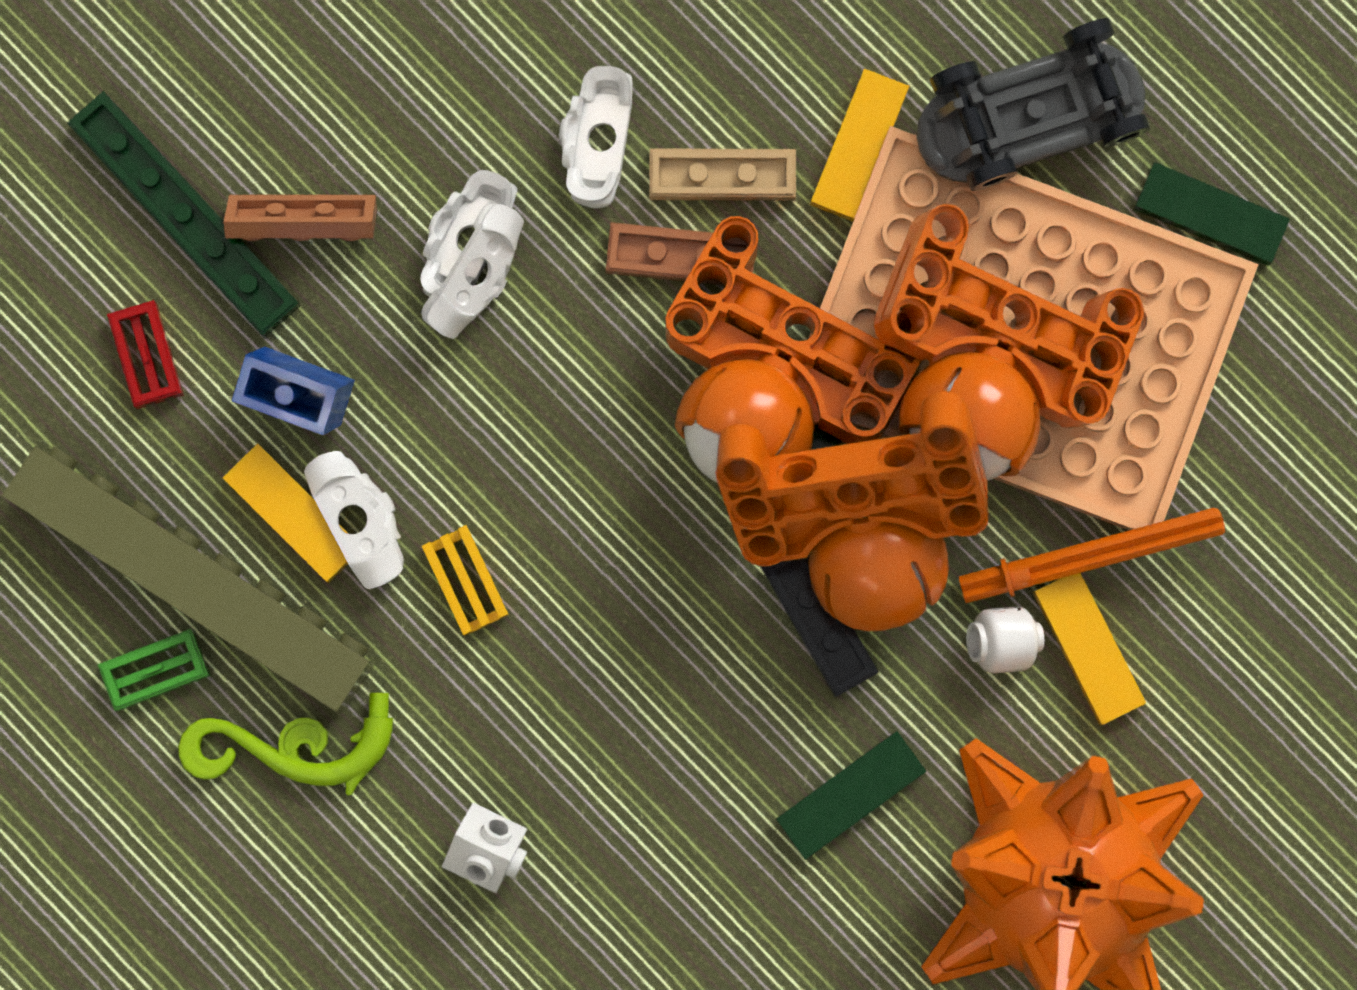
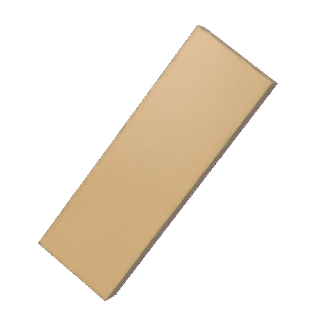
M650 149L649 200L795 201L796 149Z

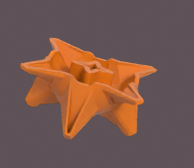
M977 738L959 749L979 826L972 839L953 852L951 867L963 885L965 904L921 966L932 984L1009 965L1022 972L1035 990H1079L1085 980L1100 990H1161L1148 935L1153 929L1201 914L1204 899L1164 868L1160 860L1203 797L1202 791L1193 779L1117 797L1106 758L1091 756L1058 780L1040 783ZM1070 875L1072 878H1076L1077 881L1085 882L1086 887L1076 886L1068 888L1060 882L1052 881L1051 877Z

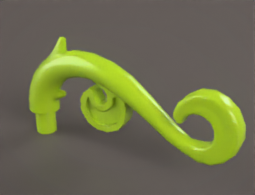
M369 693V717L364 718L363 729L350 738L351 742L358 744L349 754L338 760L314 763L305 761L299 756V748L304 744L310 746L312 755L316 757L323 753L328 745V731L320 721L310 717L297 718L287 723L280 732L278 749L227 720L216 718L199 719L190 724L182 733L178 745L179 759L183 768L193 777L203 780L220 777L233 765L236 758L235 750L232 747L227 748L223 756L210 760L203 755L201 742L207 734L214 732L222 733L284 777L314 786H336L345 783V794L349 796L353 794L359 782L384 756L390 743L393 718H388L389 693Z

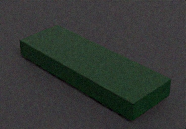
M1157 162L1152 164L1134 206L1136 211L1267 266L1273 262L1290 221V218Z
M896 731L777 817L776 821L806 860L927 771L898 731Z

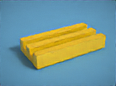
M467 525L458 528L455 532L439 537L440 539L422 545L423 551L463 636H467L509 616ZM463 540L495 608L493 612L486 614L454 546L455 543ZM444 548L476 614L477 619L468 622L436 552Z

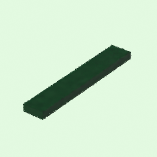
M104 91L67 122L72 130L263 338L267 337L301 306L240 238H225L224 221Z

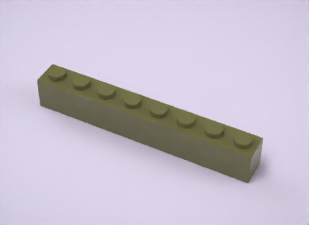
M34 446L2 494V497L335 712L343 713L374 663L364 658L369 648L343 633L339 641L322 631L327 621L303 606L297 614L281 604L286 596L262 579H260L256 587L239 577L244 570L243 567L220 552L214 560L198 551L203 541L179 526L176 527L173 533L159 526L156 523L161 514L136 499L130 507L117 499L115 496L120 490L119 487L97 473H94L90 480L86 479L74 471L79 462L57 447L53 446L50 452L46 453Z

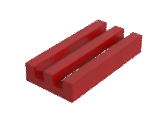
M152 300L107 314L134 408L138 410L151 403L157 404L171 397L184 396L156 301ZM148 314L168 382L167 387L161 388L141 315ZM130 319L151 390V392L142 394L122 321Z

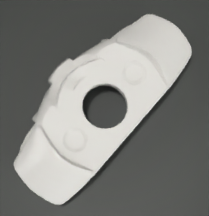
M597 66L585 74L580 95L572 97L570 109L565 118L562 119L559 128V141H561L563 151L562 165L567 168L566 186L571 193L572 200L590 208L609 206L614 199L621 177L632 108V76L617 67ZM599 125H609L616 133L615 143L606 151H596L589 143L591 131Z
M488 170L477 171L468 179L461 193L453 192L447 203L432 217L428 227V241L423 250V255L427 258V262L420 276L423 291L427 296L430 297L434 290L441 288L462 252L458 247L460 233L469 227H473L481 209L489 203L513 207L517 187L505 177ZM483 258L472 260L466 268L465 276L470 285L477 283L486 265V261Z
M489 203L479 212L473 225L475 231L441 288L433 291L422 308L423 320L441 335L452 339L456 338L488 306L494 297L497 298L503 291L507 282L505 278L512 264L518 238L524 225L523 218L516 210L502 204ZM483 258L488 265L487 276L482 283L470 285L465 276L466 268L472 260Z
M333 451L319 455L305 467L304 473L312 496L345 559L365 588L372 589L389 583L401 573L404 564V557L397 542L401 536L396 526L394 516L396 510L392 499L386 492L382 493L371 481L368 474H361L354 462L345 457L342 452ZM351 505L360 506L367 515L365 528L357 534H347L339 525L340 513L344 508Z

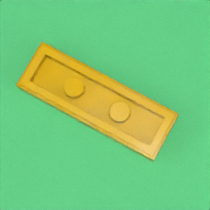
M864 68L811 199V206L849 221H854L889 127H894L909 85Z
M258 443L223 477L327 583H330L348 565L315 500ZM340 525L341 529H342L345 533L349 534V533Z
M1081 573L1060 578L1032 592L1100 726L1146 704Z

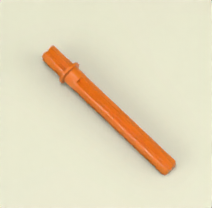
M1210 508L1007 563L1005 558L1000 559L1001 565L959 576V582L966 604L1008 592L1010 597H1015L1014 591L1033 587L1037 584L1223 535L1225 533V524L1219 509Z

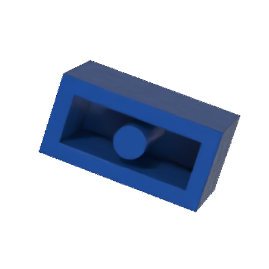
M262 347L245 355L232 402L320 435H325L341 426L355 380L268 347Z

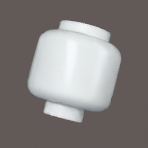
M1021 607L985 609L976 616L975 622L969 624L967 629L966 644L969 656L973 662H978L980 667L989 673L1025 671L1034 664L1037 652H1041L1044 648L1045 639L1041 624L1034 622L1028 610Z

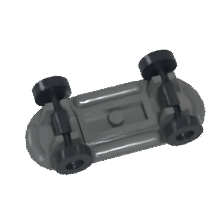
M1110 19L1094 20L1067 32L1063 36L1067 47L1066 50L981 77L976 61L952 66L932 76L930 82L936 96L925 106L918 121L916 135L919 151L926 164L938 175L951 181L966 182L969 184L971 191H978L1014 177L1018 173L1017 168L1099 141L1103 142L1104 147L1115 146L1148 132L1151 129L1146 114H1141L1145 104V88L1142 76L1136 65L1125 53L1111 45L1101 43L1114 35Z

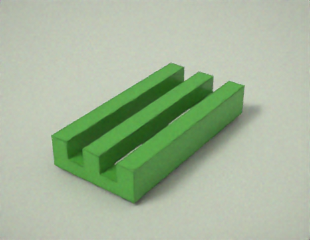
M188 629L98 664L114 711L119 712L211 676L208 667L205 665L204 656L201 648L198 646L197 637L193 629ZM186 643L189 652L116 680L112 672ZM193 662L194 670L127 696L121 697L119 690Z

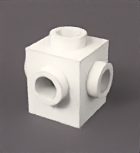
M472 803L454 835L442 868L497 893L505 876L515 879L527 855V851L519 848L527 828Z

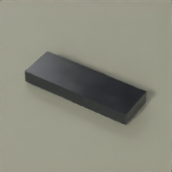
M809 555L807 558L782 561L772 566L761 567L763 574L834 697L841 695L879 673L855 630L834 619L820 604L811 586L808 565Z

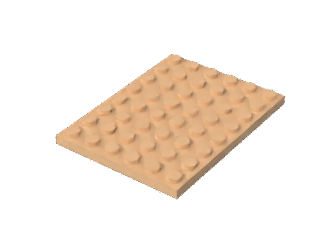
M890 126L820 309L879 339L874 329L875 315L910 225L922 213L942 204L957 206L968 218V237L959 259L1081 316L1086 303L1094 296L1117 288L1131 289L1141 299L1144 314L1106 416L1099 422L1072 429L1061 427L1057 423L1040 416L1038 441L1028 464L1015 476H998L994 479L1126 530L1164 521L1259 264L1018 173L997 185L978 191H971L968 183L951 181L944 178L926 164L919 151L916 135ZM933 220V233L936 238L944 242L946 237L945 228L939 221ZM916 265L914 269L915 279L921 286L927 287L928 274L924 268ZM1109 303L1107 309L1108 316L1111 321L1117 324L1118 311L1114 305ZM1005 306L1003 310L1004 321L1010 328L1014 329L1016 323L1015 315L1011 309ZM904 329L902 331L905 333H909L910 329ZM1092 348L1090 354L1091 361L1096 368L1100 369L1102 364L1101 355L1096 349ZM928 359L924 361L916 377L924 368L930 365ZM888 370L880 371L874 375L876 382L885 388H893L900 383L897 375ZM1075 393L1073 399L1074 407L1079 414L1083 415L1085 410L1084 400L1078 393ZM901 404L883 435L884 438L906 435L900 433L899 429ZM865 412L856 413L850 418L853 426L863 430H871L877 425L874 417Z

